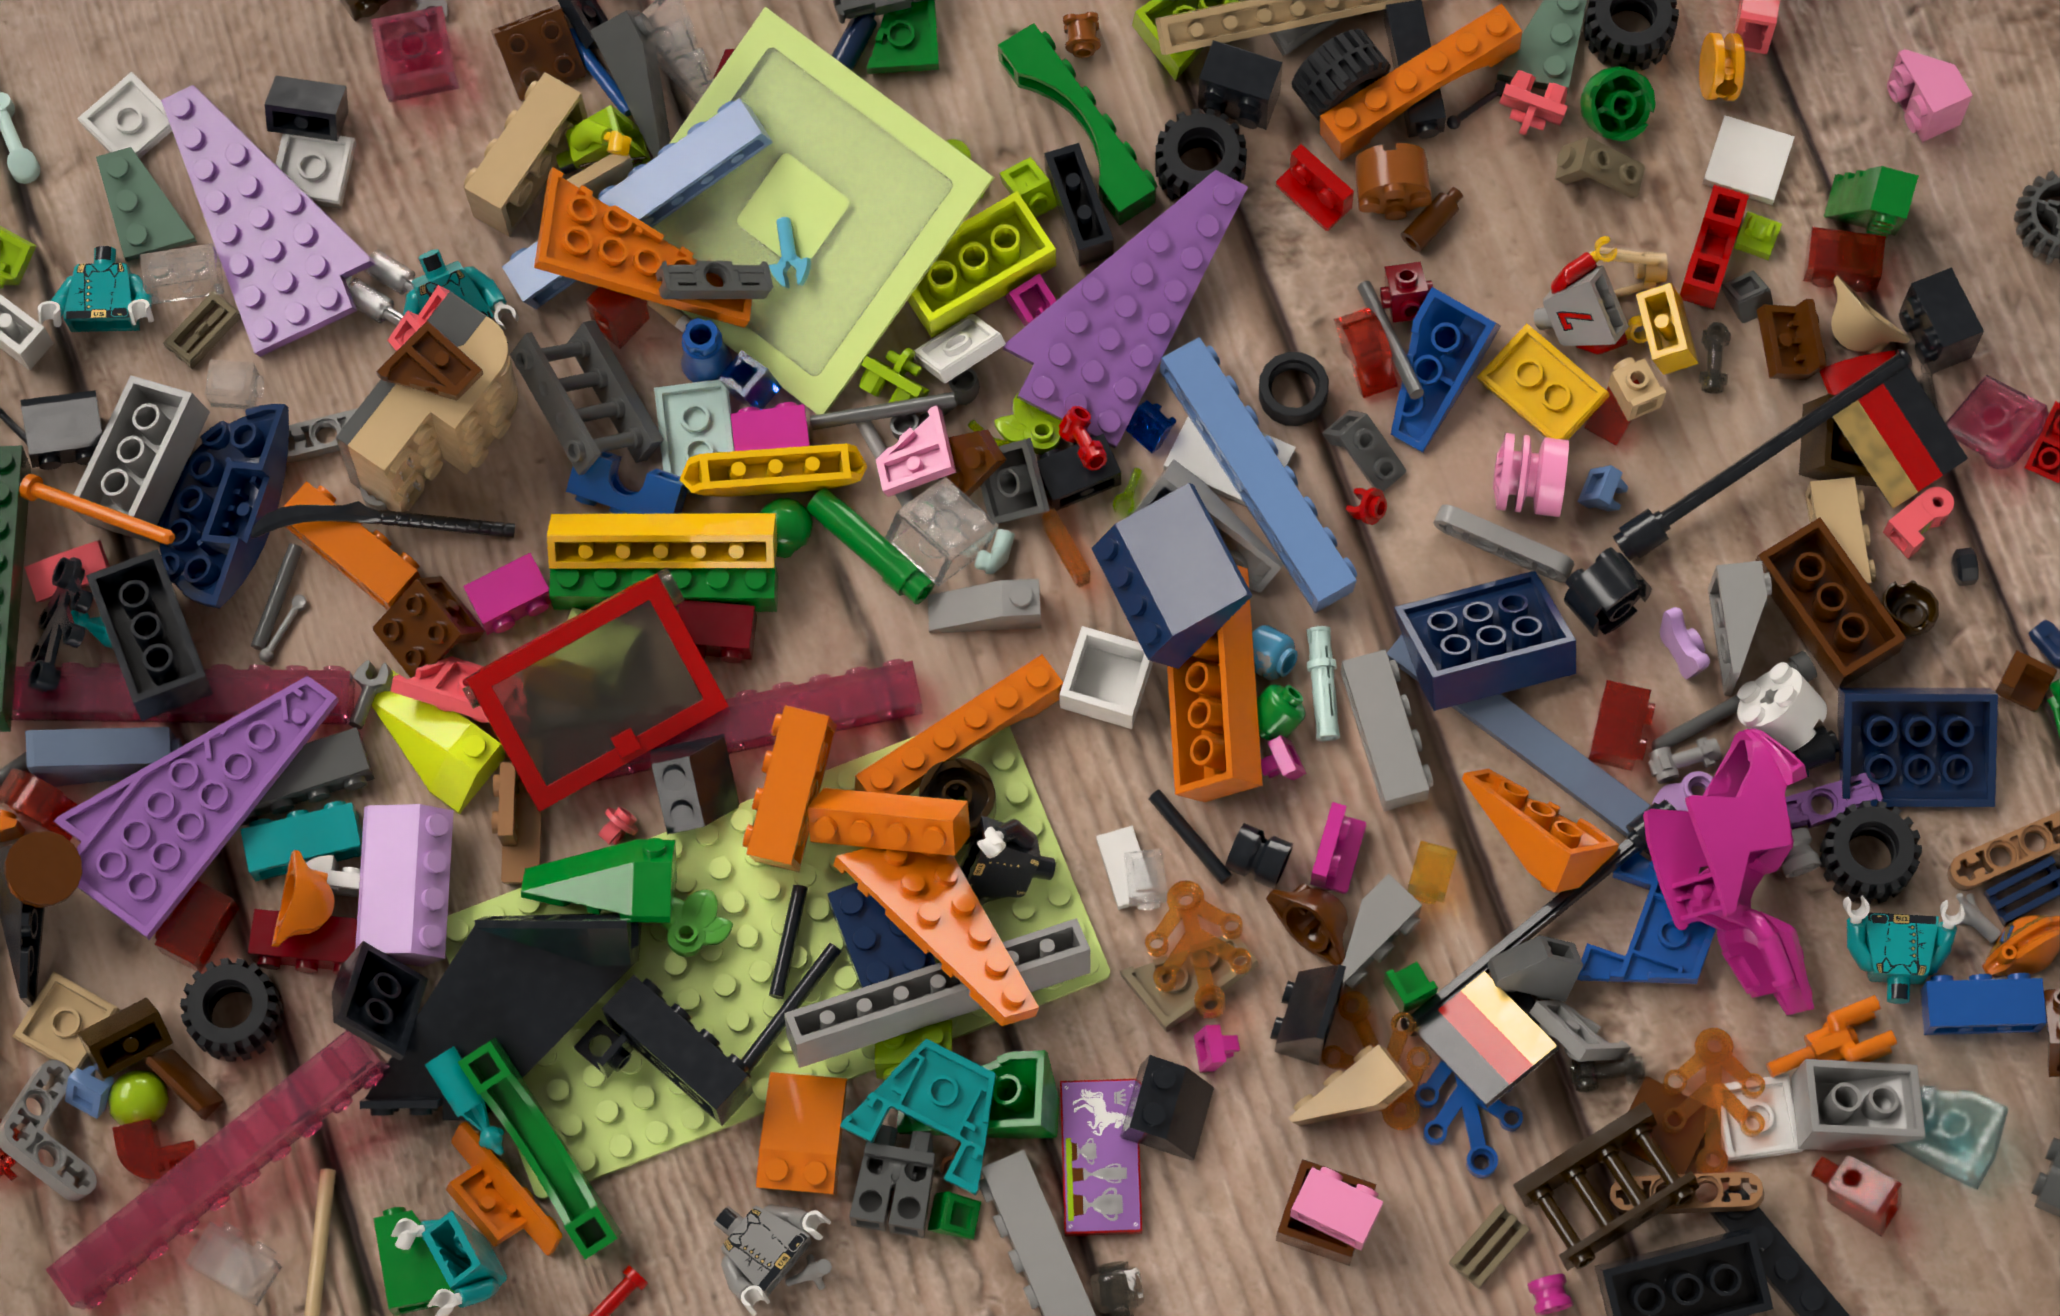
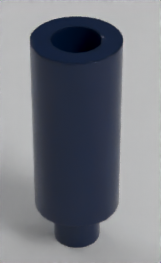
M875 11L871 14L851 18L831 55L851 71L854 70L877 27V22L874 20L876 16Z

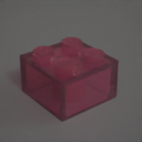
M442 6L371 19L382 85L388 102L460 89L449 27Z

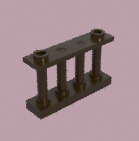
M1645 1101L1513 1184L1517 1195L1525 1207L1532 1203L1541 1207L1567 1247L1566 1251L1559 1254L1562 1264L1567 1271L1573 1267L1581 1269L1587 1266L1596 1258L1595 1253L1671 1205L1680 1206L1685 1204L1695 1196L1694 1191L1700 1188L1692 1171L1680 1178L1651 1135L1652 1127L1656 1126L1657 1122ZM1630 1141L1639 1143L1667 1185V1187L1648 1199L1618 1155L1620 1152L1619 1148ZM1597 1162L1606 1164L1634 1206V1208L1615 1220L1585 1176L1587 1173L1586 1169ZM1565 1182L1568 1185L1572 1184L1601 1227L1582 1241L1552 1197L1554 1194L1553 1190Z

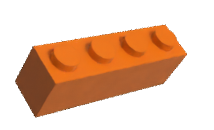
M306 481L283 507L294 505H336L337 499L323 486L320 485L316 489ZM317 521L285 526L293 535L387 610L417 578H421L417 570L420 566L411 556L405 552H402L399 556L389 548L392 543L381 532L374 530L371 533L362 526L363 523Z
M823 788L807 807L810 842L955 856L970 837L968 801Z

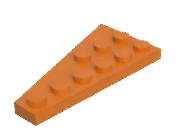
M552 167L547 179L534 268L739 327H746L750 321L752 299H663L659 292L663 281H657L656 272L661 264L666 261L667 266L695 265L698 260L693 258L694 253L683 246L681 249L676 248L663 240L665 235L618 206L606 205L592 196V190L583 185L580 188L562 178L564 173ZM706 274L707 281L712 286H723V281L717 274Z
M864 848L835 857L833 866L842 874L847 872L858 883V890L866 897L871 895L886 909L885 915L925 954L931 952L942 963L941 969L950 978L956 976L970 990L969 996L1001 1026L1036 1017L1039 1009L1038 1004L954 856Z

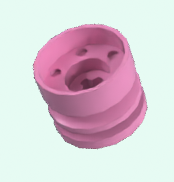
M1505 433L1504 441L1497 452L1493 489L1496 499V510L1506 511L1508 495H1515L1514 512L1520 513L1526 497H1533L1534 513L1536 515L1560 517L1567 473L1569 440L1545 437L1541 443L1539 453H1531V439L1529 435L1523 436L1521 451H1514L1515 434Z

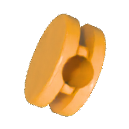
M1710 32L1703 41L1700 54L1699 84L1701 94L1706 100H1717L1720 97L1724 101H1735L1741 93L1745 74L1743 39L1737 33H1728L1723 40L1721 33Z

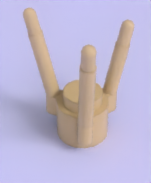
M1601 247L1600 252L1608 254L1615 248ZM1617 249L1618 253L1613 261L1634 263L1635 279H1642V283L1614 290L1617 298L1656 288V282H1666L1668 274L1666 253Z

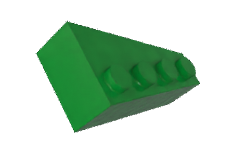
M1885 166L1868 168L1866 171L1857 170L1855 174L1847 172L1844 175L1837 174L1834 177L1824 217L1867 228L1866 234L1876 238L1887 239L1888 235L1895 236L1907 219L1919 175Z

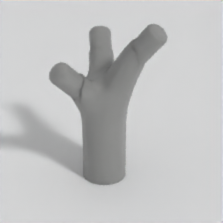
M1958 893L1956 898L1959 904L1962 903L1966 914L1960 923L1974 927L1990 943H1993L2000 936L2001 932L1981 913L1972 893L1967 894L1966 898L1963 893Z
M809 1254L806 1257L807 1267L802 1272L785 1281L787 1286L805 1281H814L818 1289L822 1290L825 1288L822 1276L831 1271V1263L827 1259L815 1262L814 1256Z

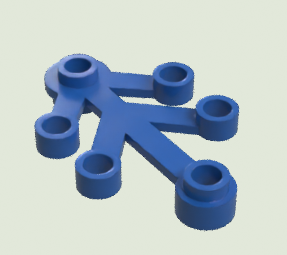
M1442 1060L1428 1081L1417 1088L1415 1099L1418 1105L1423 1108H1431L1436 1105L1439 1099L1438 1090L1452 1073ZM1455 1075L1457 1087L1436 1118L1426 1124L1423 1136L1430 1145L1442 1144L1447 1136V1128L1462 1107L1471 1149L1466 1158L1467 1170L1474 1177L1487 1178L1495 1172L1498 1156L1493 1148L1486 1145L1478 1106L1498 1118L1501 1127L1506 1131H1516L1520 1128L1523 1122V1113L1519 1108L1507 1106L1500 1100L1495 1101L1487 1108ZM1429 1089L1434 1093L1435 1097L1432 1101H1424L1420 1096V1092ZM1510 1112L1516 1114L1518 1122L1514 1125L1507 1124L1504 1120L1505 1114ZM1431 1127H1438L1442 1130L1443 1135L1438 1139H1433L1429 1136L1428 1130ZM1478 1157H1484L1487 1159L1489 1166L1486 1169H1478L1474 1164V1160Z

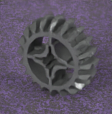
M2051 170L2047 173L2046 180L2038 176L2034 179L2033 186L2028 185L2024 188L2023 196L2019 197L2016 203L2018 211L2014 214V222L2019 223L2016 228V235L2026 236L2022 242L2023 248L2033 245L2035 247L2032 253L2033 257H2038L2041 253L2047 255V265L2051 264L2054 258L2059 259L2060 263V201L2050 199L2048 202L2044 201L2051 197L2060 196V178ZM2041 224H2044L2045 226H2047V227L2049 228L2051 234L2048 233V232L2042 227Z

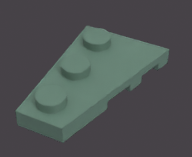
M1543 0L1522 34L1520 50L1506 59L1497 74L1496 80L1511 83L1517 71L1521 70L1536 77L1532 87L1547 90L1549 83H1556L1567 87L1568 94L1587 0Z

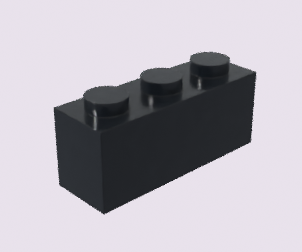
M1076 143L1044 153L1045 173L1050 180L1056 204L1078 266L1109 258L1114 254V239L1080 144Z

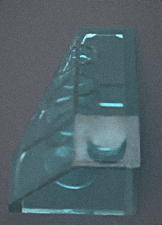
M1923 1085V1088H1920L1925 1138L1923 1140L1891 1145L1938 1172L1978 1190L1996 1158L2008 1114V1107L1973 1091L1937 1090L1933 1086Z

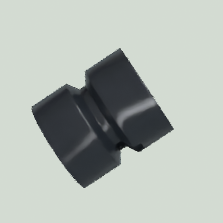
M1244 823L1232 845L1225 869L1242 876L1252 873L1256 882L1275 889L1289 860L1293 843L1277 836L1266 839L1264 831Z

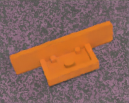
M464 1121L458 1126L451 1143L472 1168L449 1182L446 1191L494 1248L524 1228L541 1250L549 1256L555 1252L563 1237L558 1224L536 1204L532 1193L527 1188L522 1187L513 1177L506 1162L497 1158L491 1149L479 1145L480 1132Z

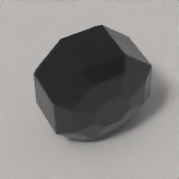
M1971 547L1956 549L1951 559L1952 574L1959 586L1975 585L1979 578L1977 556Z

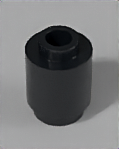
M1823 725L1813 728L1817 732L1815 736L1804 746L1792 752L1808 770L1835 761V753L1840 751L1835 733L1832 730L1827 731Z

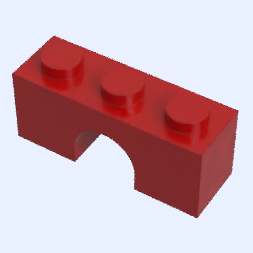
M1717 185L1713 186L1680 291L1682 300L1714 309L1749 195Z

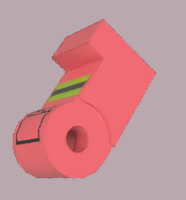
M1939 486L1929 488L1888 521L1883 533L1909 559L1920 550L1925 540L1922 534L1930 528L1943 525L1948 519L1954 507L1952 494L1947 489Z

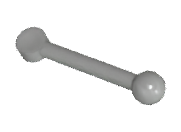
M296 595L292 598L293 607L268 647L262 649L259 653L261 661L267 663L273 660V651L296 614L307 607V601L303 595Z

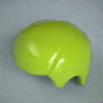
M141 1070L130 1071L118 1077L111 1086L107 1100L110 1116L121 1127L126 1129L147 1128L151 1126V1124H154L164 1115L169 1101L166 1085L161 1078L157 1077L155 1073Z

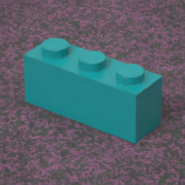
M345 801L330 802L324 805V809L313 812L296 810L286 815L287 818L276 821L259 819L249 824L250 827L240 829L248 870L255 882L287 874L291 853L294 849L301 852L305 862L327 855L334 856L337 862L361 856L362 831L358 812L352 802L347 804Z

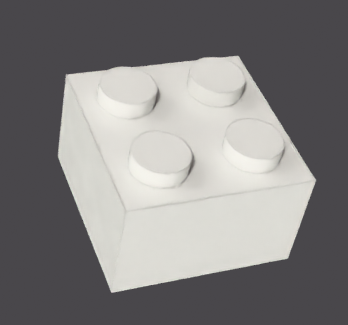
M1082 626L1060 691V708L1132 729L1153 662L1147 659L1139 642Z

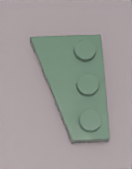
M132 147L96 157L126 261L197 242Z

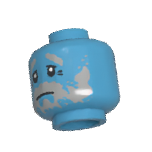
M1269 625L1259 626L1252 632L1255 673L1267 680H1275L1280 676H1287L1295 666L1298 656L1294 640Z

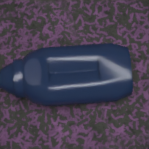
M2045 619L2028 634L2031 641L2056 668L2060 669V631L2052 622Z

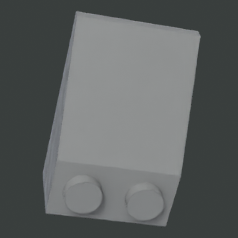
M1762 561L1716 565L1708 587L1724 696L1732 695L1763 607L1767 606V595L1772 594L1771 577L1769 572H1763Z
M1805 1059L1791 1077L1798 1149L1840 1151L1918 1141L1925 1138L1917 1065Z

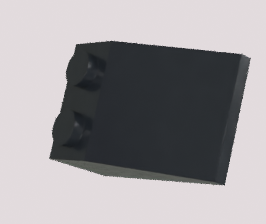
M362 941L339 969L332 990L333 1022L400 1061L405 1055L428 978Z
M1337 964L1298 971L1296 981L1287 982L1281 1002L1288 1004L1284 1018L1276 1017L1270 1039L1277 1040L1275 1052L1315 1065L1320 1064L1341 996L1346 966Z

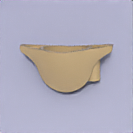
M1836 275L1834 284L1838 298L1832 314L1831 326L1835 338L1841 345L1853 351H1868L1872 354L1882 352L1890 342L1907 343L1911 339L1869 306L1843 279Z

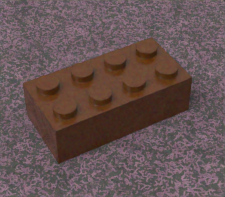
M1821 517L1757 556L1756 561H1762L1763 572H1769L1772 583L1771 597L1837 691L1838 688L1846 686L1901 651L1907 638Z

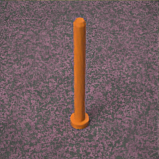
M28 474L20 484V496L29 501H35L40 498L165 545L173 543L175 535L171 530L45 485L40 476Z

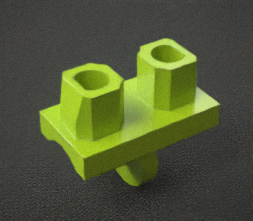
M909 347L901 355L893 350H889L885 359L895 364L894 368L869 356H866L861 366L866 368L859 384L861 389L879 397L887 381L897 386L888 403L925 397L930 392L926 387L905 376L906 372H909L918 377L922 370V367L913 362L916 352Z

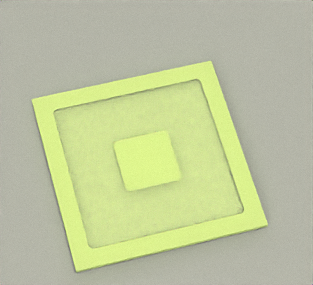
M765 7L670 143H677L688 135L687 132L692 126L708 121L717 114L718 109L723 104L729 101H736L739 98L753 109L773 143L652 228L665 235L663 240L676 248L681 249L683 246L693 252V258L698 261H732L733 265H760L762 261H765L768 265L777 264L782 257L776 220L781 217H789L791 219L796 255L801 259L806 257L811 259L810 272L803 286L797 284V271L791 264L787 271L790 288L783 287L770 271L773 288L765 299H752L750 321L745 328L687 311L683 312L692 319L711 320L720 330L723 342L819 415L827 413L861 366L864 358L869 355L995 177Z

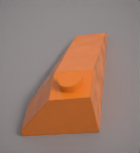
M1490 769L1463 774L1462 781L1520 862L1532 876L1540 881L1541 886L1548 891L1559 893L1580 888L1618 849L1619 844L1593 824L1582 818L1577 823L1558 814L1561 808L1552 802L1546 804L1528 798L1529 791L1526 788Z

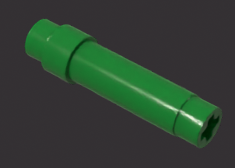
M827 488L821 489L810 500L807 506L808 512L882 576V581L899 596L905 595L917 605L924 601L932 592L935 581L924 573V567L908 553H902Z

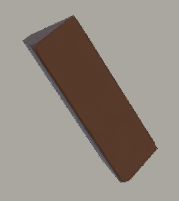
M168 1049L150 1055L145 1059L148 1067L201 1119L204 1118L206 1120L223 1103V1097L175 1050Z

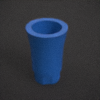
M700 318L691 320L686 324V330L682 335L683 355L681 366L685 376L693 383L725 379L732 368V355L723 342L720 330L711 320H702Z

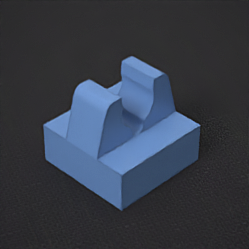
M1612 465L1590 469L1577 502L1588 509L1619 510L1621 504L1614 501L1613 496L1615 492L1619 494L1625 493L1628 490L1627 484L1621 479L1623 472Z
M88 1066L84 1070L76 1068L68 1077L65 1102L98 1119L106 1110L114 1078L109 1076L104 1081L95 1078L96 1069L94 1066Z

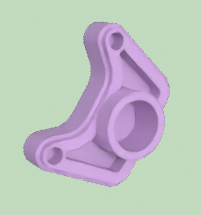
M1674 607L1665 611L1660 627L1661 640L1678 664L1681 675L1685 679H1689L1706 669L1710 664V658L1705 654L1704 644L1699 633L1694 628L1686 629L1682 610Z

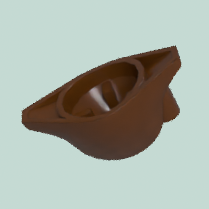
M1305 883L1300 884L1292 892L1272 890L1268 894L1266 900L1288 933L1302 947L1332 965H1341L1345 959L1343 934L1348 924V916L1344 905L1336 896L1326 890L1310 888Z

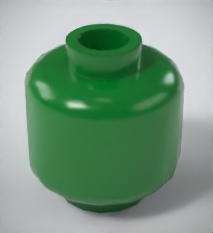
M1274 684L1268 686L1257 698L1259 735L1269 741L1279 736L1288 738L1301 724L1306 712L1302 704L1303 697L1298 690L1290 685L1283 687Z

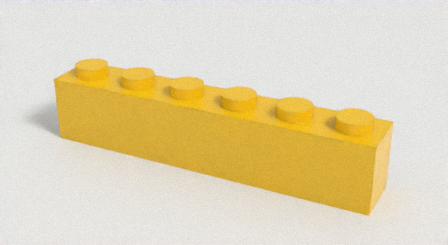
M776 513L551 514L547 531L549 569L775 568L777 552Z

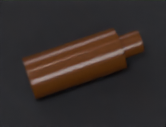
M1452 187L1447 194L1440 192L1432 200V203L1426 206L1401 233L1403 241L1413 250L1421 252L1459 211L1457 203L1463 198L1461 191Z

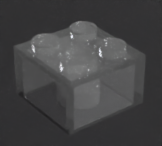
M945 476L897 510L885 538L939 587L973 562L980 550H987L999 525Z

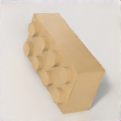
M545 72L538 82L533 81L525 93V101L518 111L515 109L509 114L504 125L505 129L498 139L494 138L488 144L484 153L485 158L478 168L474 167L470 170L464 181V190L473 216L508 237L511 236L547 184L548 174L552 167L558 168L556 156L569 150L566 138L567 130L588 118L581 92Z

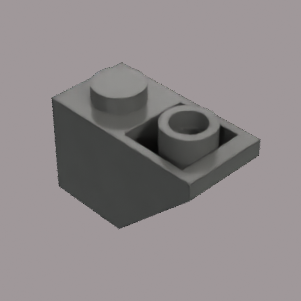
M1539 935L1491 957L1488 967L1495 986L1504 991H1519L1532 994L1542 1000L1554 999L1566 1002L1583 967V963L1575 943Z

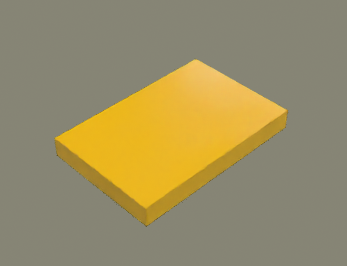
M1527 323L1477 376L1480 383L1546 438L1569 440L1610 396L1607 390Z

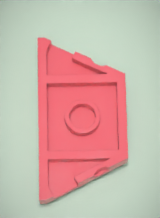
M450 656L439 660L436 664H427L417 668L415 677L406 679L399 674L392 679L390 692L435 705L443 711H454L470 716L478 722H489L466 681V678L476 674L484 666ZM512 675L492 686L516 731L528 734L531 715L526 713L528 703L526 695L523 694L522 678Z

